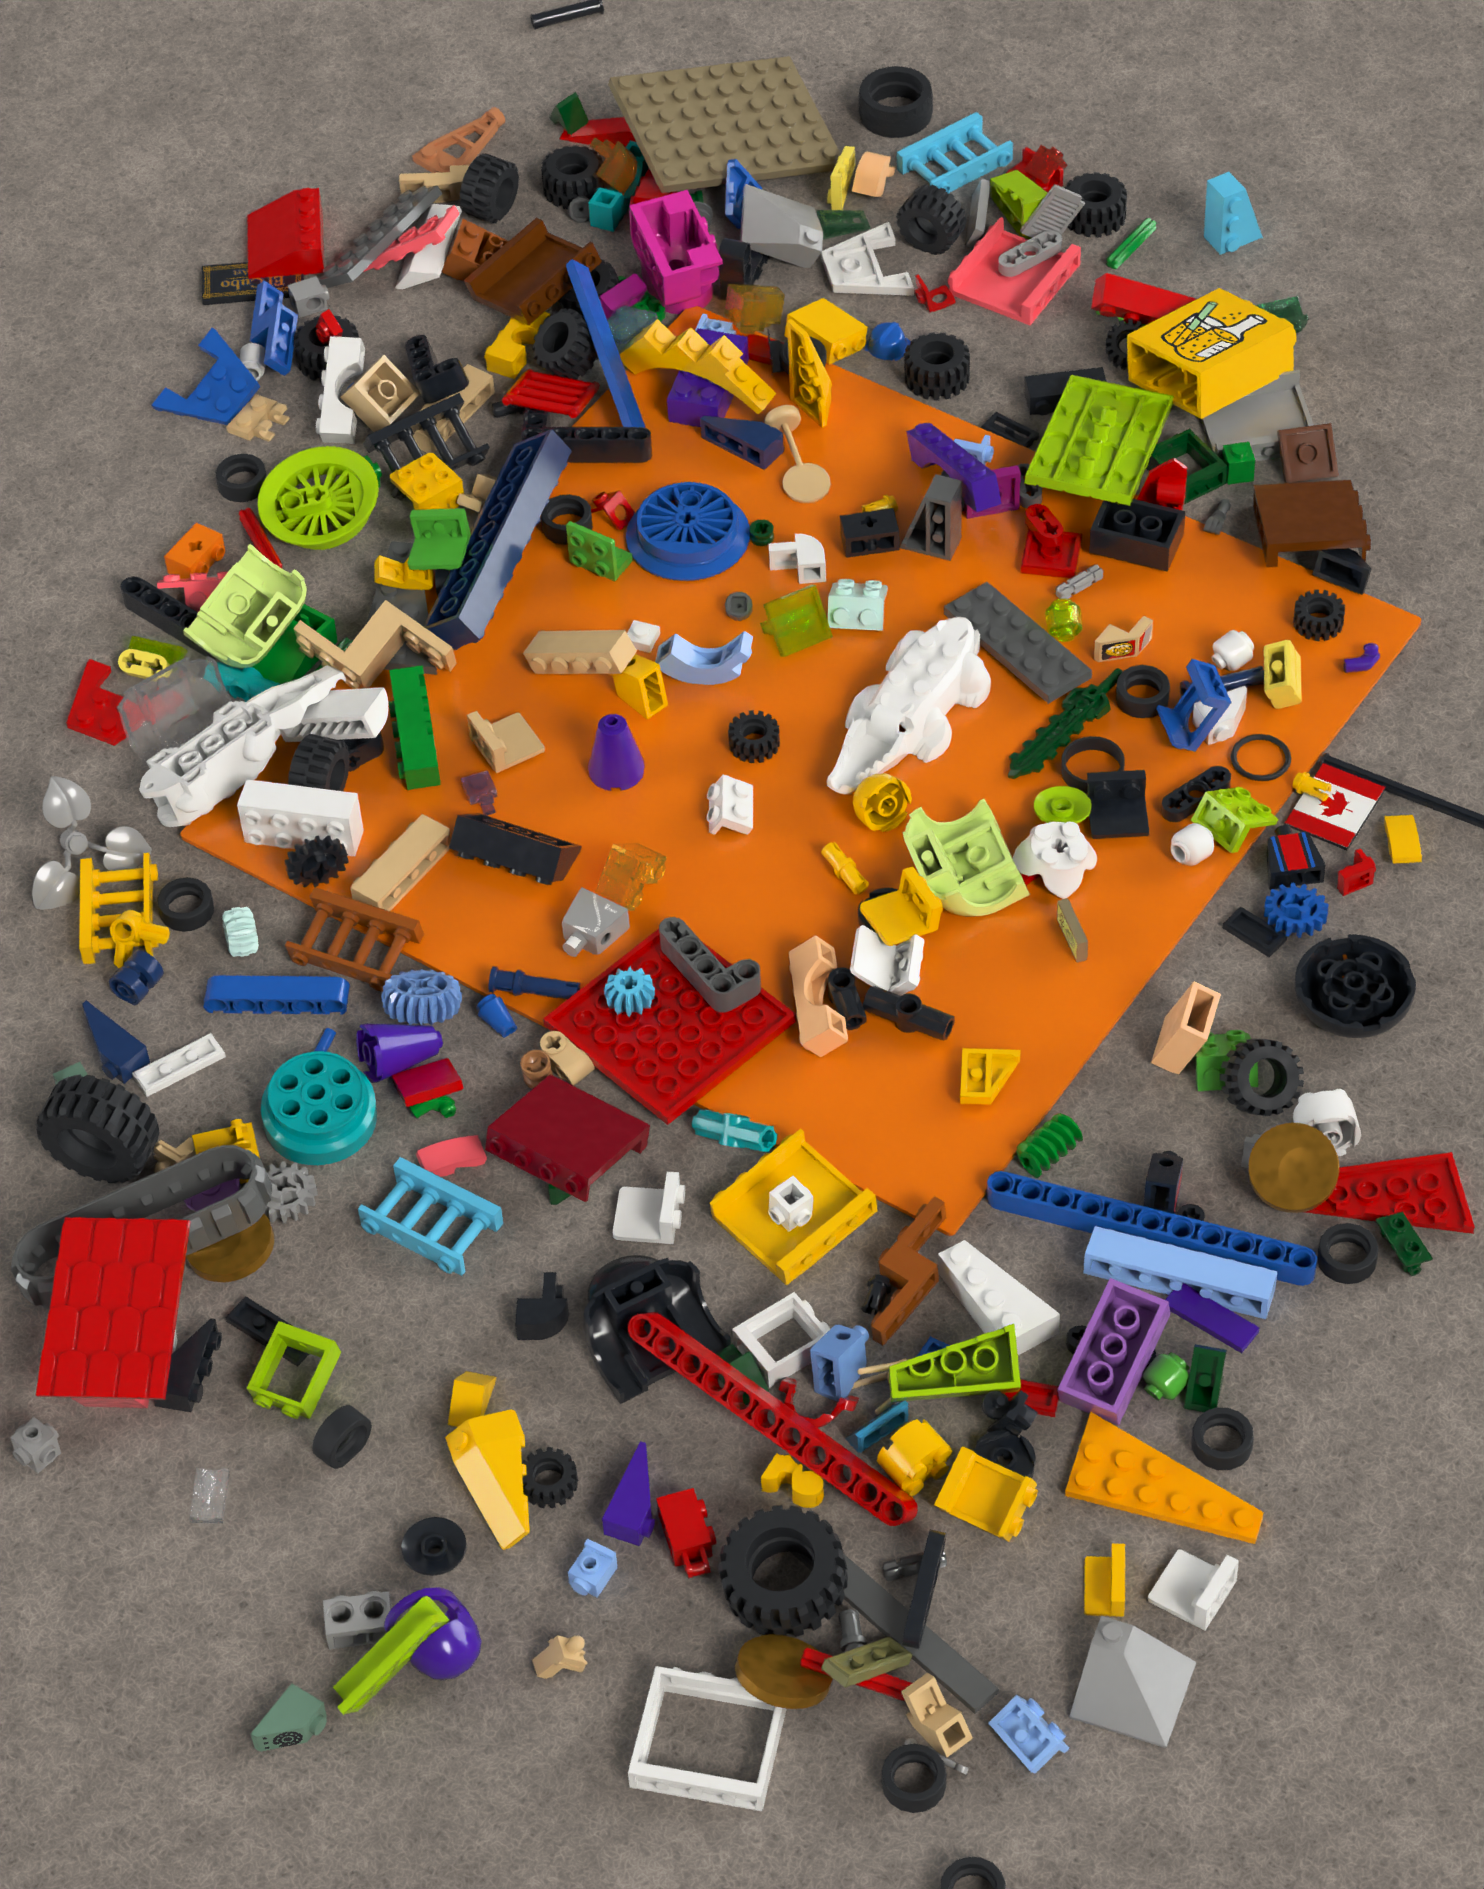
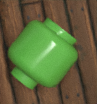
M1172 1352L1168 1355L1158 1354L1143 1372V1379L1147 1384L1144 1388L1145 1391L1158 1401L1162 1397L1167 1400H1174L1188 1384V1370L1190 1367L1183 1359Z

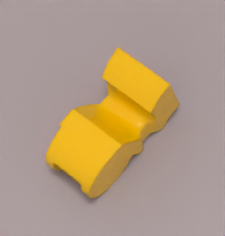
M776 1453L761 1476V1490L767 1493L777 1492L781 1484L789 1483L792 1486L793 1503L803 1508H814L820 1505L824 1498L822 1477L814 1471L803 1472V1465L796 1463L791 1455Z

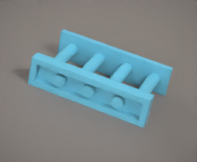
M975 112L898 151L897 170L901 174L916 171L930 183V186L935 185L939 189L943 188L950 194L951 191L1000 166H1007L1013 160V142L1009 140L1000 146L995 145L982 133L983 117ZM975 140L988 152L977 156L964 143ZM949 151H956L968 162L956 166L944 154ZM929 161H936L948 172L937 177L923 164Z
M400 1157L393 1165L397 1184L375 1211L362 1204L358 1208L362 1228L369 1234L375 1235L378 1233L437 1263L439 1268L446 1273L455 1272L462 1276L465 1273L462 1254L482 1229L489 1228L495 1232L503 1225L501 1207ZM414 1190L422 1195L400 1224L386 1217L406 1191ZM438 1202L447 1207V1210L426 1236L411 1230L431 1204ZM464 1215L473 1221L451 1249L437 1243L456 1217Z

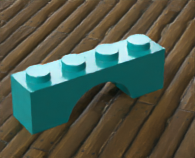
M630 141L620 155L617 175L610 189L599 187L589 201L590 226L614 232L628 211L631 197L635 196L636 187L640 186L641 177H644L649 169L637 142Z

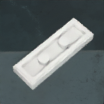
M210 1033L134 1071L132 1075L146 1097L226 1056L223 1049Z

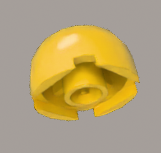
M886 773L872 774L865 778L855 790L853 806L856 816L869 829L888 832L896 828L906 818L908 813L905 809L907 803L911 804L912 797L908 786L899 778Z

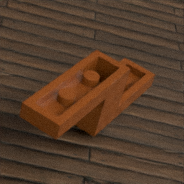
M935 1196L928 1204H923L920 1207L915 1220L910 1226H905L900 1231L894 1245L891 1248H886L879 1257L880 1275L889 1278L890 1284L898 1288L892 1295L890 1304L883 1312L879 1311L871 1322L873 1340L882 1346L903 1325L939 1281L938 1265L918 1253L946 1219L945 1202Z

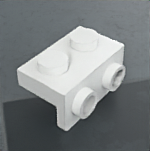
M723 774L715 784H711L707 793V799L709 800V811L707 813L709 833L715 835L724 826L748 835L753 829V785Z

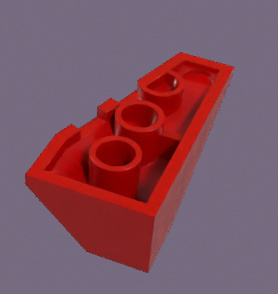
M624 117L588 120L585 126L571 135L564 129L560 140L624 151L630 141L636 142Z

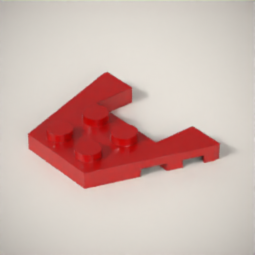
M89 659L66 723L67 727L71 730L115 746L140 729L142 724L152 717L156 718L168 706L179 702L181 694L159 685L144 704L99 688L111 674V667Z

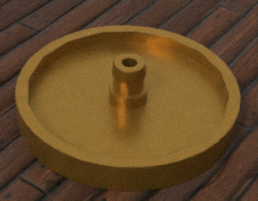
M1285 1123L1266 1131L1254 1144L1249 1157V1179L1256 1194L1270 1207L1288 1213L1306 1212L1321 1205L1333 1192L1339 1175V1159L1333 1144L1321 1131L1302 1123Z
M263 1214L258 1222L247 1229L189 1254L186 1258L193 1271L203 1279L221 1283L240 1280L254 1273L267 1261L274 1247V1231L269 1219Z
M762 1635L750 1639L741 1647L735 1664L736 1676L746 1691L767 1704L786 1709H804L819 1704L828 1695L833 1679L830 1676L801 1667L800 1660L805 1648L819 1650L802 1640L784 1635Z

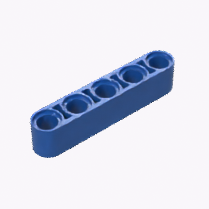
M212 976L207 980L203 1007L209 1013H213V1011H224L223 1013L253 1011L252 1014H271L272 1011L282 1012V1014H301V1012L330 1014V1012H340V1015H343L347 1011L350 984L341 977Z

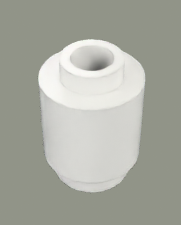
M249 343L241 348L240 360L253 377L259 380L265 371V348L256 343Z

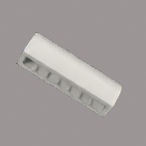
M384 687L330 690L329 695L323 700L306 708L303 719L297 726L289 729H280L281 735L285 742H300L309 734L336 740L376 738L385 725L388 716L386 690Z

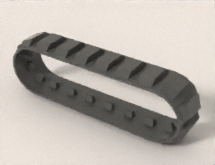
M222 1145L214 1147L36 1226L18 1242L12 1257L11 1271L22 1295L33 1305H41L46 1309H50L55 1274L47 1277H36L34 1274L43 1263L59 1255L62 1226L65 1217L146 1218L221 1183L234 1179H249L245 1186L232 1196L178 1219L191 1221L186 1256L247 1229L258 1222L266 1212L268 1202L271 1200L272 1184L261 1159L250 1150H245L238 1146Z

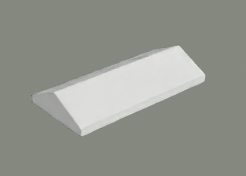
M431 204L419 218L416 225L417 230L427 222V219L435 215L439 219L443 217L446 210L453 205ZM455 206V207L457 208V210L459 211V213L461 214V211H462L461 207H460V206ZM460 214L445 233V239L437 245L428 244L416 254H413V252L406 254L395 287L396 289H406L440 277Z

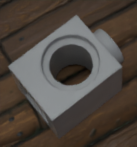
M317 276L288 285L290 303L299 318L328 309L326 300L330 299L326 285L320 284Z

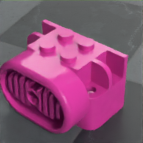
M688 190L629 205L631 239L641 262L642 279L648 286V292L660 301L668 313L681 314L685 309L695 306L704 308L712 299L713 283L719 278L718 265H722L723 260L717 250L714 235L708 232L706 218L700 216Z

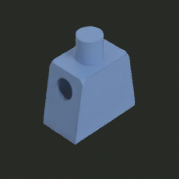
M834 1325L812 1346L810 1353L814 1391L835 1401H839L840 1397L846 1398L854 1383L860 1377L857 1370L865 1368L867 1364L865 1343L869 1339V1333L864 1327L856 1325L851 1329L842 1325Z

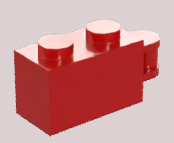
M694 1488L657 1497V1512L674 1566L683 1565L688 1579L711 1573L708 1558L713 1557L712 1545H716L717 1542L712 1525L706 1527L704 1518H707L708 1515L703 1498L697 1500Z

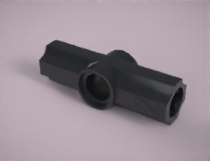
M870 986L863 1002L864 1011L895 1022L897 1028L906 1033L919 1031L944 1041L950 1036L955 1023V1016L922 1004L921 999L915 994L907 993L900 996L882 988Z

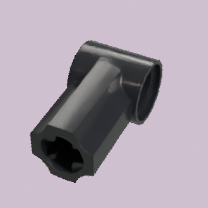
M847 968L834 969L828 977V998L834 1004L836 1012L845 1017L846 1028L848 1030L858 1029L862 1024L866 1023L867 1017L855 986V976Z

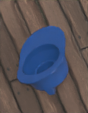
M881 323L873 328L870 338L865 345V351L878 359L898 361L904 356L907 345H910L911 341L905 337L899 323Z

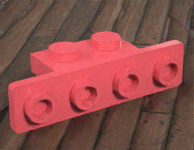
M228 571L218 572V577H207V573L190 574V578L180 579L178 574L164 575L163 580L157 582V589L184 587L185 605L199 612L202 605Z

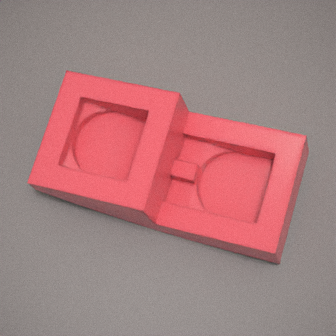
M478 1135L438 1142L422 1148L416 1153L420 1167L439 1177L454 1174L456 1168L476 1167L485 1164L487 1160Z

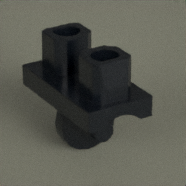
M1020 1390L1008 1400L1007 1396L1000 1391H991L986 1394L981 1402L982 1410L987 1417L998 1419L988 1427L987 1432L1007 1430L1010 1431V1435L1018 1437L1022 1430L1026 1431L1038 1414V1412L1025 1404L1029 1395Z

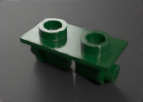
M1403 1212L1375 1220L1381 1229V1236L1383 1238L1386 1237L1403 1263L1405 1273L1409 1272L1411 1276H1415L1421 1272V1263L1433 1260Z

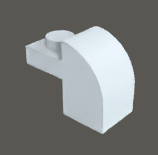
M795 534V542L768 544L770 571L797 568L799 584L826 582L824 548L816 538L806 534Z

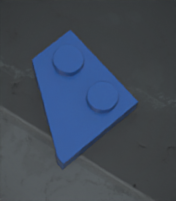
M732 159L727 162L725 216L737 229H741L744 186L748 184L762 189V187L737 159Z

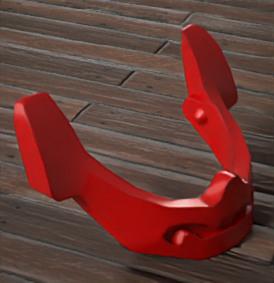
M786 1377L781 1380L779 1391L786 1393L784 1404L796 1412L795 1405H793V1397L796 1393L797 1381ZM855 1396L840 1397L831 1414H823L816 1419L802 1417L817 1428H820L833 1421L842 1411H854L859 1398Z

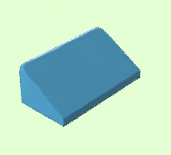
M904 1400L894 1404L845 1437V1439L858 1453L863 1452L908 1421V1402Z

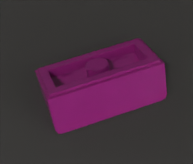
M637 274L631 275L600 296V302L608 322L642 299L648 286Z

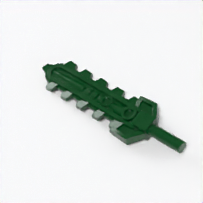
M1116 668L1098 686L1091 684L1088 688H1074L1062 702V709L1064 711L1060 715L1051 716L1049 718L1051 724L1046 728L1040 727L1035 732L1038 736L1033 741L1027 740L1022 743L1024 749L1020 753H1013L1009 756L1011 770L1008 773V778L1016 779L1031 772L1039 773L1044 768L1043 762L1046 759L1053 760L1055 758L1058 747H1066L1071 742L1070 736L1072 734H1080L1084 729L1082 724L1085 721L1093 722L1095 718L1098 720L1107 714L1111 707L1106 693L1117 684L1118 677L1123 671Z

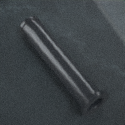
M587 0L531 14L530 18L536 30L541 27L599 12L604 14V6L602 0Z

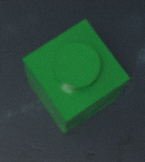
M1250 442L1223 445L1222 461L1228 466L1227 485L1254 481L1255 457Z

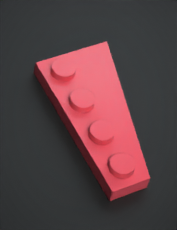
M455 205L448 208L445 215L440 219L435 215L427 219V222L418 230L415 226L408 229L398 240L396 239L364 272L372 268L378 270L391 260L397 262L404 258L407 253L413 252V254H416L428 244L437 245L445 239V233L460 214Z

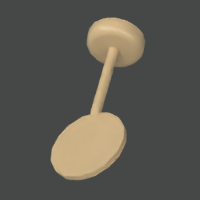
M792 405L776 407L765 416L764 423L783 432L796 462V465L791 467L784 475L783 490L789 498L796 502L814 503L821 500L830 489V476L819 465L803 463L791 434L800 424V412L798 408Z

